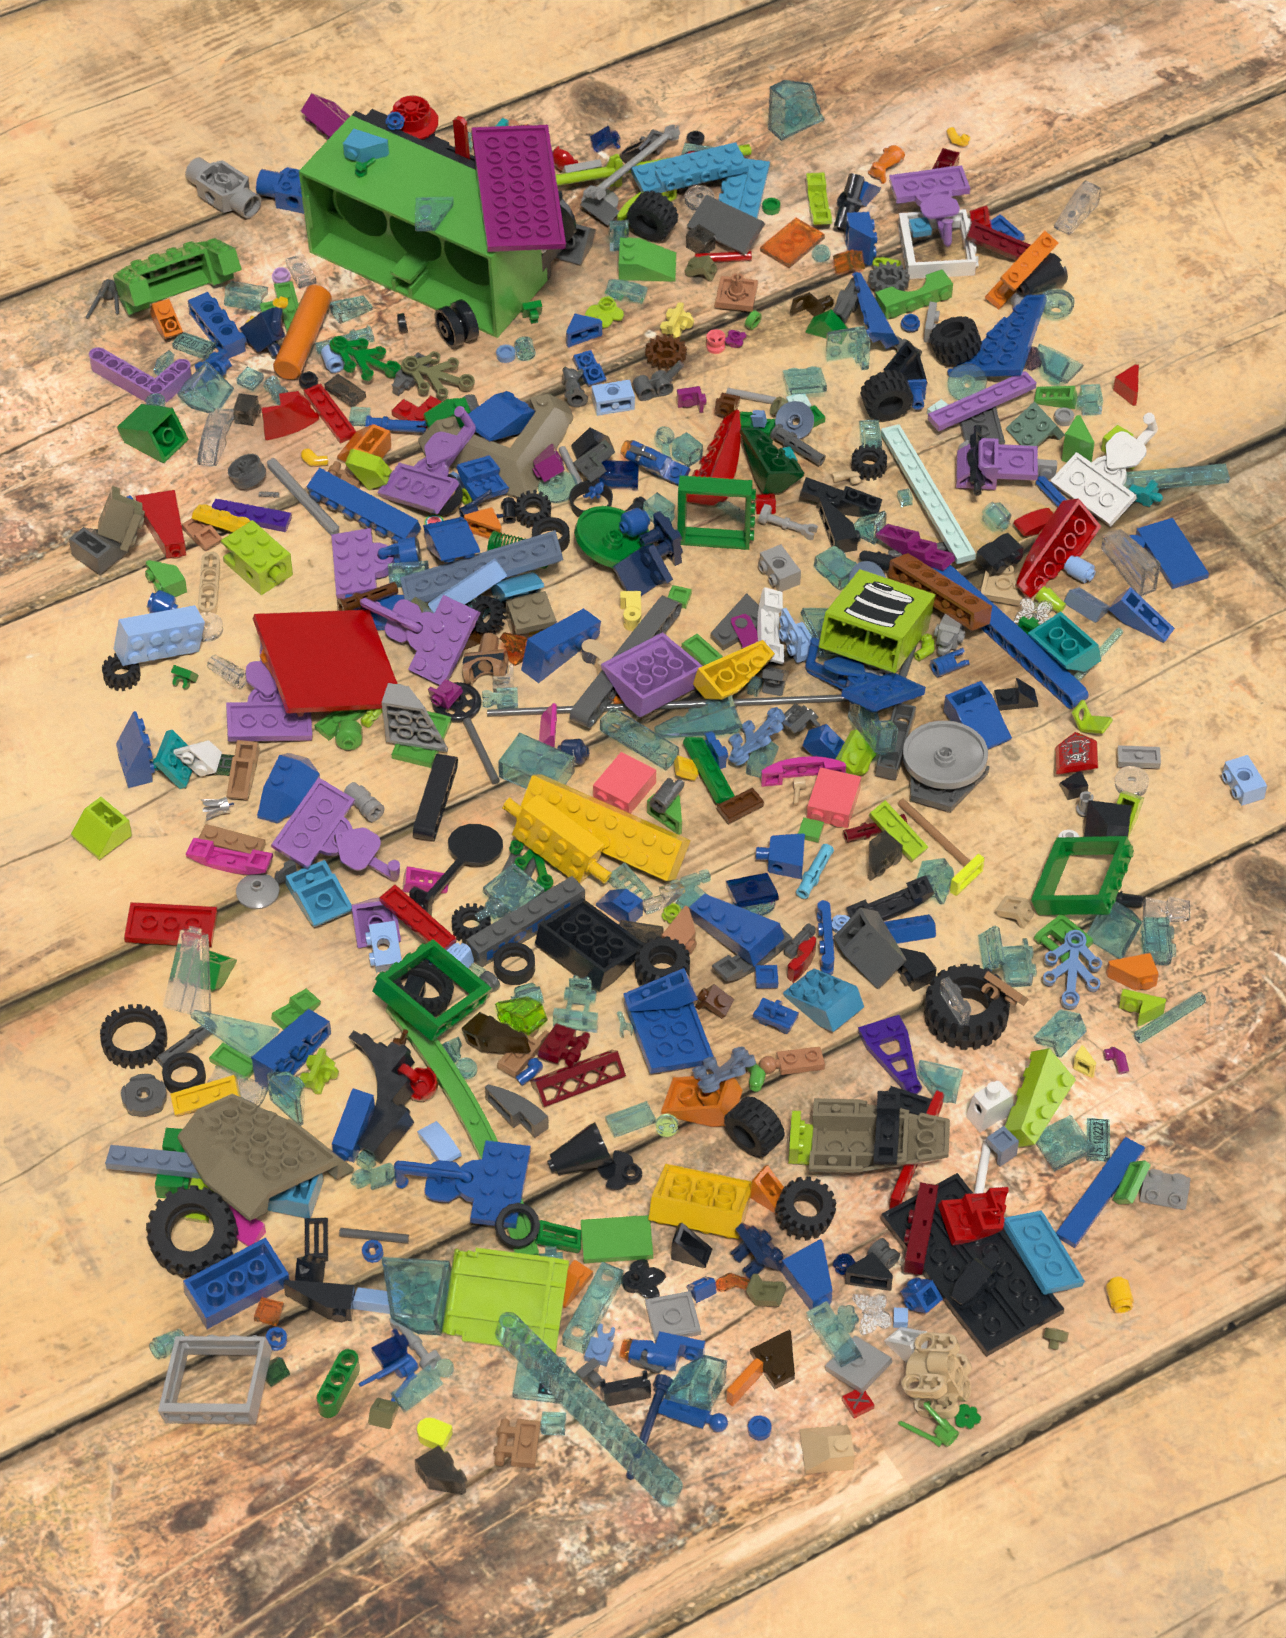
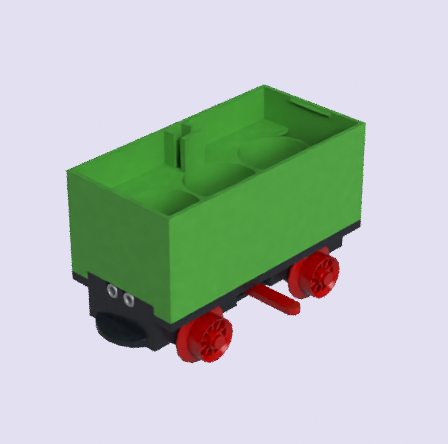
M416 95L405 96L394 103L393 110L390 113L398 112L405 120L404 126L399 130L388 128L386 124L388 115L371 109L367 115L355 111L299 170L309 253L434 310L443 306H450L452 302L463 299L474 312L479 330L498 338L521 312L522 303L529 302L552 276L551 262L562 249L487 252L475 157L469 152L468 128L464 117L458 115L453 119L455 147L450 146L449 142L435 136L434 132L439 125V117L423 97ZM353 129L388 139L389 155L376 159L373 164L368 166V172L364 177H359L355 173L357 161L344 157L343 143ZM558 190L565 241L568 242L575 234L577 224L570 206L563 200L562 192Z

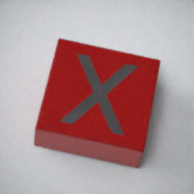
M854 1390L842 1396V1401L853 1419L873 1410L875 1407L866 1391L861 1394Z

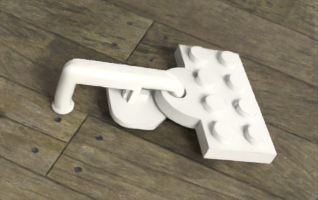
M1152 413L1144 415L1143 421L1145 424H1148V427L1137 439L1127 432L1116 433L1106 444L1107 456L1099 457L1090 462L1076 452L1050 480L1052 485L1071 499L1079 498L1090 513L1111 527L1137 499L1133 492L1123 486L1127 478L1125 468L1137 466L1146 456L1147 450L1145 445L1158 431V426Z

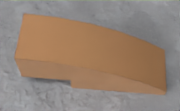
M237 740L235 755L232 757L227 798L248 800L260 750L258 742Z

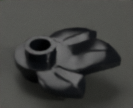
M618 1150L613 1152L612 1164L597 1168L600 1176L607 1180L606 1188L610 1190L623 1189L627 1185L637 1184L642 1179V1170L633 1162L632 1156Z
M639 1259L634 1261L630 1265L629 1271L624 1273L622 1277L623 1288L629 1293L638 1292L645 1298L660 1297V1292L656 1286L663 1283L666 1274L659 1268H649V1263L646 1259Z

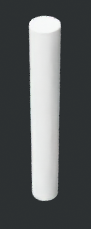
M986 1139L983 1140L974 1194L984 1192L991 1147L986 1143Z

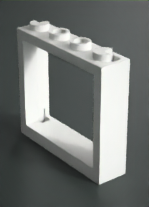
M966 209L959 210V213L955 216L945 217V219L953 220L952 228L960 227L966 260L915 262L909 219L923 218L924 216L922 212L899 213L898 230L905 268L908 270L910 279L925 278L927 274L941 269L944 270L948 277L975 275V270L979 267L978 256H975L976 244L965 240L971 223V218L968 219ZM928 219L931 229H938L935 219Z

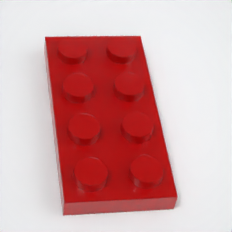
M130 902L124 940L127 943L212 947L218 913L217 907Z

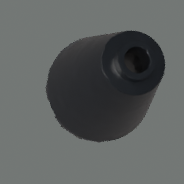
M1050 252L1016 289L1017 293L1025 297L1026 295H1036L1063 287L1067 283L1068 273L1066 266L1062 267L1060 257Z
M595 1122L589 1124L550 1154L551 1159L547 1160L552 1173L557 1172L558 1175L599 1168L613 1163Z

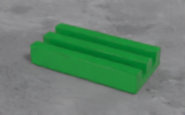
M539 1220L540 1228L535 1239L536 1244L577 1254L580 1252V1229ZM543 1229H544V1230H548V1231L556 1232V1234H555V1233H551V1232H547V1231H543Z

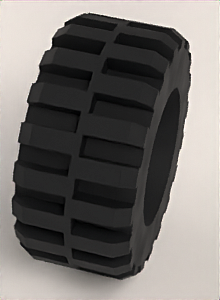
M960 964L959 967L953 965L948 967L947 971L945 969L937 973V976L932 978L930 986L927 987L924 1014L926 1025L929 1026V1030L934 1036L937 1035L939 1041L942 1043L947 1042L948 1046L953 1048L958 1046L962 1050H967L973 1047L974 1050L980 1049L981 1045L986 1047L992 1044V1040L996 1041L1001 1037V1033L1007 1027L1010 1002L1004 999L1006 994L1001 989L1000 996L996 1000L991 998L994 993L993 988L989 989L986 994L982 992V987L990 983L984 978L988 971L992 973L990 969L986 967L982 969L980 965L973 964V966ZM968 998L978 1001L986 1010L975 1015H965L956 1012L948 1004L957 999Z
M190 1185V1189L187 1190L184 1186L178 1187V1192L174 1194L171 1191L167 1192L164 1201L159 1199L155 1203L156 1210L150 1211L148 1216L150 1222L146 1223L147 1242L158 1263L165 1267L169 1273L173 1275L177 1273L180 1278L185 1279L233 1255L232 1248H236L238 1242L236 1235H238L236 1219L228 1203L217 1192L212 1193L211 1189L206 1187L199 1189L198 1185ZM194 1213L208 1216L213 1223L214 1231L210 1240L203 1247L193 1251H183L174 1246L171 1240V1232L178 1220Z

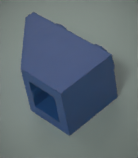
M827 724L809 730L802 746L813 757L836 759L844 741Z

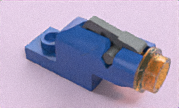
M626 440L620 450L621 455H624L625 459L645 468L649 473L676 485H679L680 475L688 476L691 471L689 467L672 460L669 456L634 440Z
M659 1331L656 1343L652 1340L623 1339L620 1358H624L625 1361L632 1365L655 1373H660L662 1370L676 1371L680 1356L691 1361H703L705 1341Z

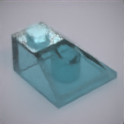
M1042 344L1038 345L1044 373L1049 375V380L1056 384H1060V382L1067 384L1084 366L1082 363L1052 347Z
M205 362L183 384L177 396L192 409L217 415L234 390V387L208 362Z
M1116 901L1109 915L1096 916L1087 934L1093 938L1094 944L1121 959L1124 958L1143 921L1132 910Z
M290 1072L268 1073L267 1082L270 1101L290 1119L302 1126L305 1109V1085L299 1077H294Z

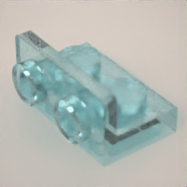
M231 281L225 287L224 305L261 311L260 303L268 295V287Z

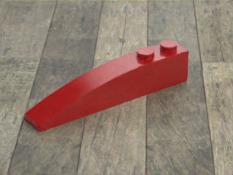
M738 409L723 418L714 434L716 438L707 447L709 452L699 461L701 464L700 469L694 470L692 476L734 479L741 444L740 411ZM687 494V502L711 506L718 502H724L728 498V496Z
M1079 498L1063 500L1028 553L1016 582V586L1027 599H1030L1043 586H1046L1050 579H1054L1064 569L1069 557H1080L1100 530L1101 525Z

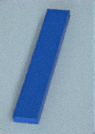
M1125 1136L1056 1232L1061 1241L1074 1248L1077 1247L1117 1191L1130 1162L1138 1161L1144 1153V1146Z

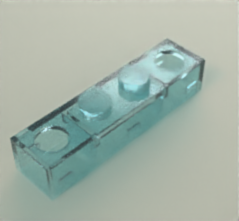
M614 707L600 719V730L664 770H667L674 763L677 755L679 756L678 746ZM612 724H618L620 726V729L616 728Z
M605 1262L601 1263L562 1336L563 1346L583 1354L585 1353L591 1336L593 1337L622 1283V1269ZM603 1274H605L614 1279L611 1281H605L602 1279ZM575 1326L585 1330L583 1336L575 1337L572 1335Z

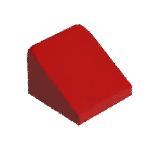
M756 494V514H760L764 504L770 505L772 508L771 514H775V495Z

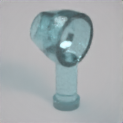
M663 426L655 432L654 441L657 447L662 448V454L671 458L669 445L674 441L675 435L670 428Z

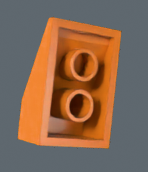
M694 1076L672 1078L661 1114L710 1127L725 1126V1115L739 1103L743 1091L735 1077L720 1082V1088L710 1093L702 1092V1089L698 1086L700 1080L694 1078Z

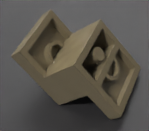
M112 485L98 520L97 534L120 542V549L128 552L129 547H133L136 542L137 528L141 529L144 522L143 516L145 511L142 510V503L120 495V488Z
M546 591L506 599V602L503 603V608L507 612L504 615L507 616L506 620L512 636L546 629L557 623Z

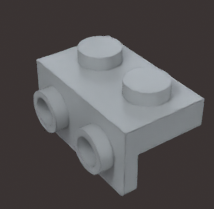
M1158 1169L1148 1170L1143 1181L1140 1201L1185 1210L1191 1178L1180 1173L1168 1174Z

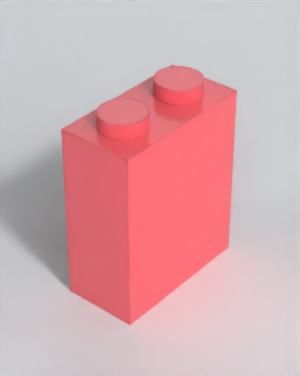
M620 752L593 784V797L631 814L656 784V769Z
M820 767L808 803L807 818L822 821L836 827L848 828L859 796L861 776Z

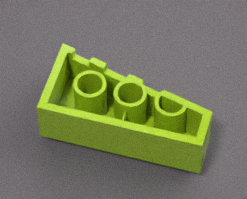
M1050 1048L1031 1052L1029 1068H1025L1023 1077H1025L1021 1088H1018L1016 1094V1105L1012 1106L1005 1125L1019 1140L1018 1147L1036 1144L1076 1081L1075 1077Z

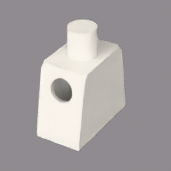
M1000 1081L990 1082L987 1087L973 1095L966 1118L981 1133L1009 1116L1011 1108L1014 1106L1013 1096Z

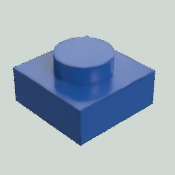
M755 965L756 988H778L777 965Z

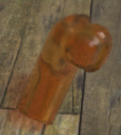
M727 1273L716 1280V1288L720 1292L728 1291L734 1287L747 1290L750 1279L733 1273Z

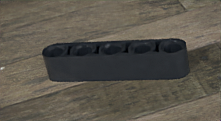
M436 754L414 822V838L435 841L457 772L458 757Z

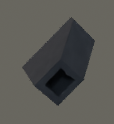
M900 948L907 959L897 970L901 975L903 983L906 986L908 985L913 992L930 984L932 978L936 976L937 968L928 956L923 952Z

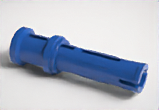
M367 415L365 427L375 424L389 431L424 433L426 431V428L418 427L426 426V421L393 420L387 416L375 418Z

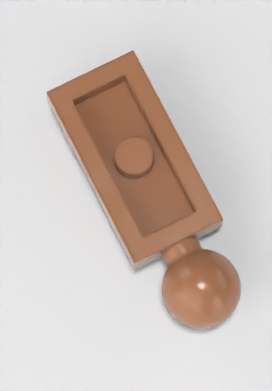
M819 1046L778 1051L776 1059L772 1056H764L760 1060L759 1066L766 1074H770L776 1068H779L780 1074L785 1075L824 1070L825 1062L821 1047Z

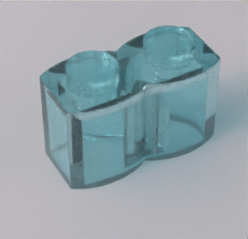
M835 546L815 556L814 560L815 569L838 590L844 589L849 583L850 571L857 564L846 558L844 551Z

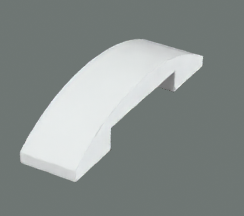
M764 587L758 610V641L764 640L775 653L774 657L770 660L771 662L783 664L784 645L780 644L778 633L779 613L783 609V593Z

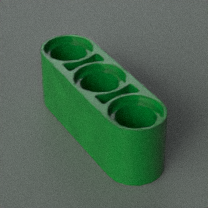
M344 1349L338 1354L317 1393L318 1412L324 1418H333L339 1413L359 1375V1357L357 1352L352 1349ZM346 1363H353L352 1365H349V1366L344 1365V1364H346ZM336 1382H342L340 1385H335ZM328 1401L332 1402L331 1404H328V1405L324 1404L325 1402H328Z

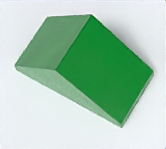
M832 309L813 317L806 329L808 334L842 343L848 332V327Z

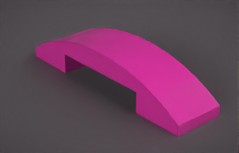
M812 756L786 759L774 763L761 771V787L782 785L783 778L818 775L820 767L846 773V763L831 758Z
M193 837L186 852V857L213 869L234 874L252 875L267 871L273 858V853L253 849L251 854L218 848L214 846L213 841Z

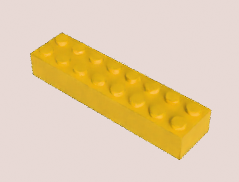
M542 774L531 776L521 803L522 807L538 794L603 842L605 846L602 853L665 881L676 880L691 840Z

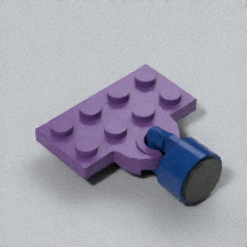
M371 528L331 535L337 599H344L346 594H353L355 592L361 594L377 588L376 578L391 574L392 568L402 567L403 569L420 567L422 564L420 545L416 537L398 539V543L388 546L383 543H373Z

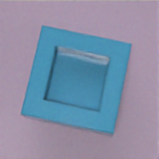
M928 218L909 219V228L913 238L932 234Z

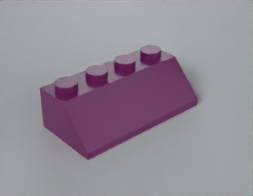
M314 93L310 94L301 109V112L306 116L305 119L311 124H315L318 131L323 134L326 133L327 139L350 117L334 101Z

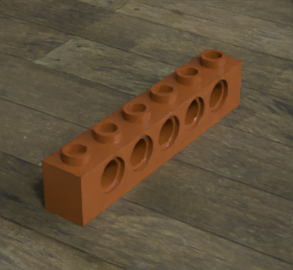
M909 553L890 560L888 578L936 594L933 606L971 631L990 624L992 606Z

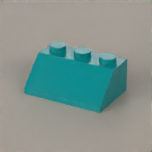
M1059 612L1028 632V635L1066 669L1085 672L1101 662L1098 643L1062 612Z

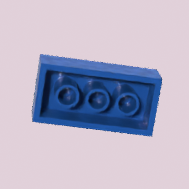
M265 1237L184 1280V1293L205 1328L209 1329L284 1289L283 1283L284 1280H289V1274Z

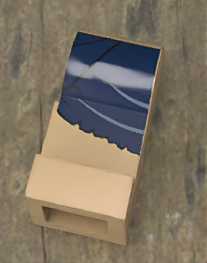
M587 639L582 643V659L584 662L595 666L598 675L602 671L601 664L610 660L614 653L598 641Z

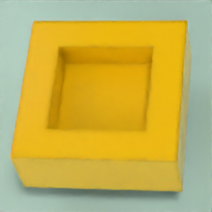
M677 755L674 760L676 775L695 781L698 777V770L693 760Z

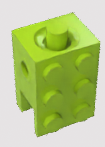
M253 520L221 540V543L231 551L223 556V562L261 596L293 576L291 553Z

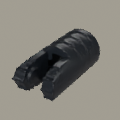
M864 550L859 554L861 561L873 562L886 573H889L890 560L896 558V556L887 555L879 551L875 553Z

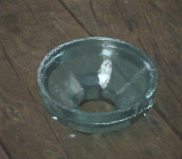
M1050 289L1043 293L1047 299L1043 310L1046 315L1059 319L1073 311L1075 300L1069 292L1062 289ZM1059 308L1061 312H1053L1051 309Z

